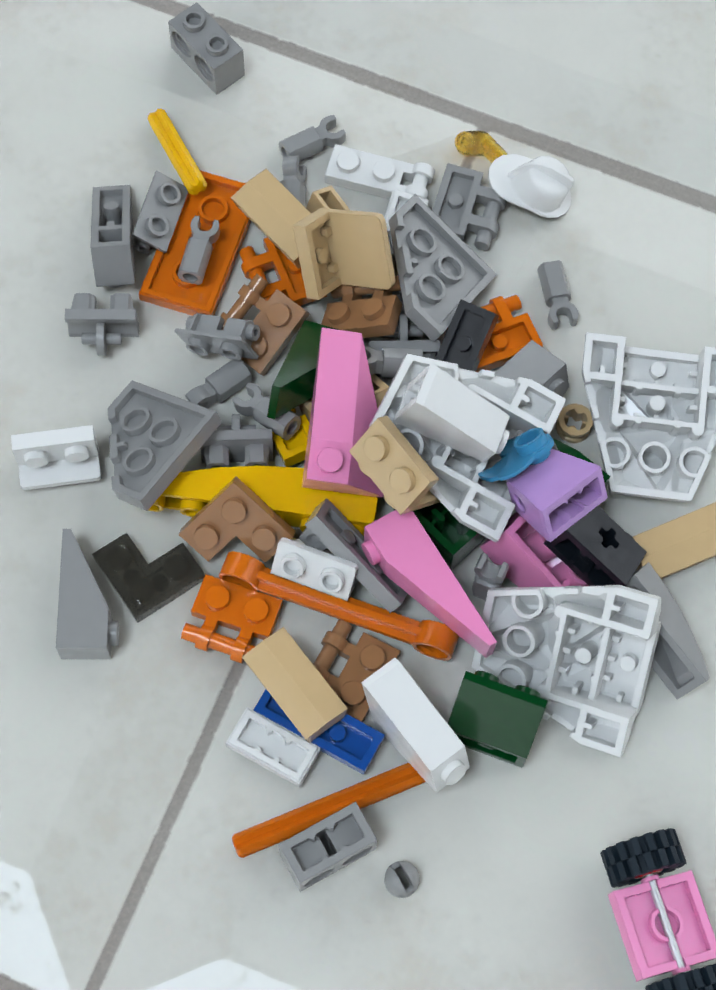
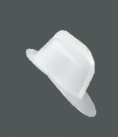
M507 154L495 159L489 167L488 180L491 188L499 197L511 204L532 211L545 218H558L564 215L571 205L570 189L573 186L574 179L570 176L565 165L554 157L539 156L531 159L517 154Z

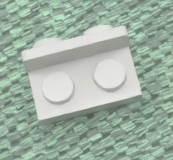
M93 425L11 435L12 451L18 463L20 486L23 490L101 480L98 442Z
M285 537L280 539L271 574L348 601L358 582L355 578L358 570L356 563L337 557L327 549L321 551L307 546L303 541L294 537L292 539Z

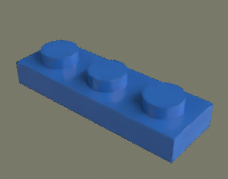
M265 689L253 711L304 738L267 689ZM345 714L343 719L328 728L311 743L320 747L321 752L364 775L381 746L385 735Z

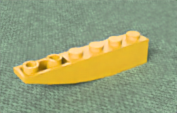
M216 467L180 472L148 511L160 512L166 508L180 510V513L183 515L194 517L237 476L292 527H299L301 531H304L306 528L305 523L314 509L327 498L364 536V527L375 521L378 497L302 487L304 468Z

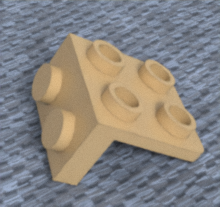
M319 208L293 225L294 239L297 245L307 299L320 300L342 284L386 290L395 285L396 280L387 226L382 214Z
M388 416L377 418L349 451L358 462L360 470L372 479L384 494L385 501L392 508L396 509L400 515L439 503L440 501L429 491L439 481V478Z

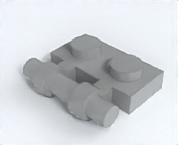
M447 163L432 211L462 241H464L466 231L475 232L477 236L474 246L480 250H487L491 239H494L497 235L499 212L504 210L507 201L499 197L492 188L481 186L483 172ZM475 202L485 206L483 216L472 214Z

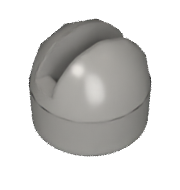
M395 862L389 866L385 873V887L395 897H409L416 891L419 885V873L416 867L409 862ZM397 868L402 869L411 884L406 889L394 871Z

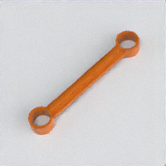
M231 551L226 556L219 573V578L270 594L411 644L415 650L428 657L444 661L452 659L459 635L445 624L432 620H422L420 622L394 612L389 613L386 609L352 597L345 601L271 574V569L265 567L261 561L244 553Z

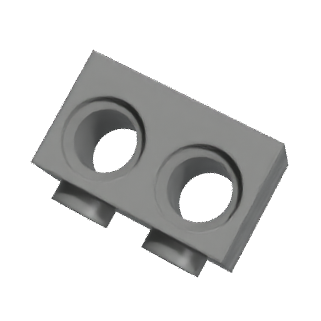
M197 2L168 21L171 48L216 95L245 76L243 49Z
M354 802L278 844L279 854L301 892L374 851L377 845V838L359 806Z

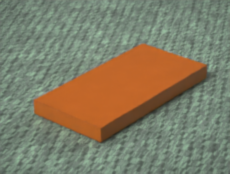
M200 170L207 183L205 191H200L197 195H191L188 192L167 252L163 253L156 250L139 291V299L192 316L196 313L214 316L251 220L231 199L245 183ZM195 215L200 216V230L202 231L210 230L214 220H218L220 226V236L212 244L213 250L203 282L200 285L183 282L177 275L188 239L192 237L190 224Z

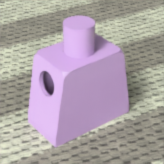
M555 449L550 450L551 453L546 460L536 465H530L519 475L508 479L506 482L511 501L515 504V511L549 542L553 541L608 498L600 466Z

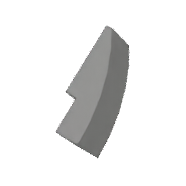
M648 562L634 572L626 587L661 597L659 617L661 629L651 667L675 698L679 699L709 679V675L693 633L679 606L664 582Z

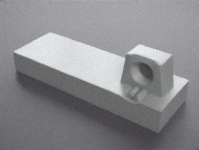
M326 498L310 515L305 523L306 528L299 539L307 546L321 551L328 549L333 555L356 563L358 570L355 578L389 613L393 612L402 605L407 593L389 579L378 564L374 566L370 564L361 547V544L364 543V536Z

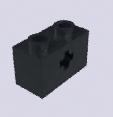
M600 506L594 508L553 541L545 540L543 543L589 586H626L647 553Z

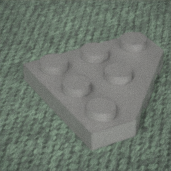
M414 194L389 219V226L405 315L434 342L449 327L460 299L471 303L497 274Z
M132 380L107 408L108 420L112 427V435L109 436L110 459L114 464V476L111 477L112 490L118 499L148 511L222 423L217 412Z

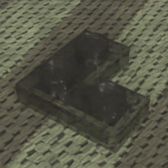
M126 532L92 554L94 561L137 623L203 582L205 573L184 543L179 544L148 564Z

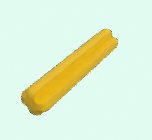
M157 109L155 112L149 113L147 120L189 194L197 195L200 191H205L207 183L165 110Z

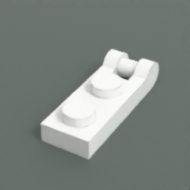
M335 144L325 172V183L390 199L393 188L427 199L428 191L426 187L427 184L432 182L435 169L426 163L411 164ZM402 181H411L412 184L405 186L402 185Z

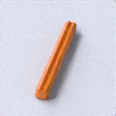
M406 763L238 832L232 836V842L237 855L244 858L295 836L354 802L362 809L426 781L409 763Z

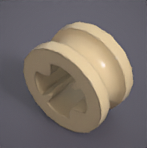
M575 403L562 408L556 422V431L560 438L574 444L587 439L593 426L590 410L581 404ZM569 417H572L575 422L582 421L580 430H577L575 426L567 427Z

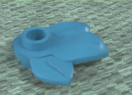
M542 428L530 429L517 437L509 439L503 451L499 454L501 457L499 462L491 468L478 473L480 479L488 482L511 479L526 470L530 465H536L546 460L554 446V440L550 434H545Z

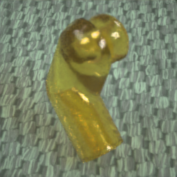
M463 131L457 134L454 141L455 147L461 154L485 156L491 163L500 156L508 154L485 131Z

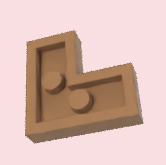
M237 476L192 517L179 532V536L208 562L236 536L265 563L275 555L278 543L282 537L292 539L295 534V530Z

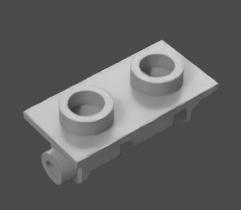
M158 171L153 176L131 235L136 243L135 249L141 253H149L150 249L154 248L163 253L167 252L188 194L184 185Z
M196 313L187 318L186 329H175V333L186 343V348L197 355L206 356L208 353H215L236 361L241 360L242 357L258 360L259 356L251 348L253 341L258 340L260 328L252 320L228 318L224 329L221 330L225 321L222 317Z

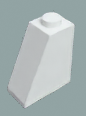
M429 364L407 385L393 420L395 423L482 462L496 453L500 454L510 434V431L505 429L510 415L433 364Z
M393 658L361 682L375 727L385 735V738L436 793L447 785L457 783L464 776L466 770L470 768L465 745L396 658Z

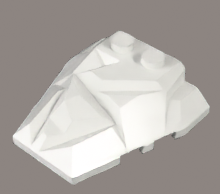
M586 332L581 373L604 472L611 476L607 484L609 493L690 503L716 444V348L705 346L700 355L628 347L625 346L626 337Z
M407 354L369 427L377 418L388 416L393 422L407 385L429 364L439 367L510 415L505 428L510 431L508 440L533 428H542L545 434H550L566 399L532 379L518 377L514 380L495 376L494 371L482 369L479 372L458 368V364ZM393 422L439 478V481L429 491L450 511L459 523L494 542L499 541L515 504L510 502L511 497L506 483L507 480L488 482L480 479L478 473L491 468L501 459L499 454L496 453L482 462Z
M622 585L490 588L487 592L482 619L497 643L493 654L487 658L475 649L472 668L476 671H485L499 678V683L515 688L517 685H522L536 690L540 693V698L548 700L542 718L548 721L551 717L571 731L569 737L581 745L621 757L630 737L635 716L640 711L661 629V622L659 621L661 597Z

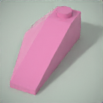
M321 328L302 487L383 498L384 494L372 479L360 470L358 462L349 452L369 429V425L378 410L362 333Z
M394 510L364 527V543L361 544V547L371 565L378 564L389 579L485 658L493 654L497 643L496 639L413 511L400 515L397 510Z
M517 512L509 518L499 541L494 542L487 539L480 546L494 564L502 565L503 562L509 564L506 578L518 587L589 586L543 544L546 539Z

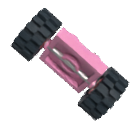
M668 828L654 833L649 832L640 837L630 838L628 841H621L614 846L607 847L606 850H602L600 854L611 887H622L641 881V884L619 889L608 894L636 982L672 972L673 977L647 985L645 989L716 990V964L694 970L690 968V966L716 959V938L692 870L659 878L663 873L674 871L676 868L687 864L675 829Z

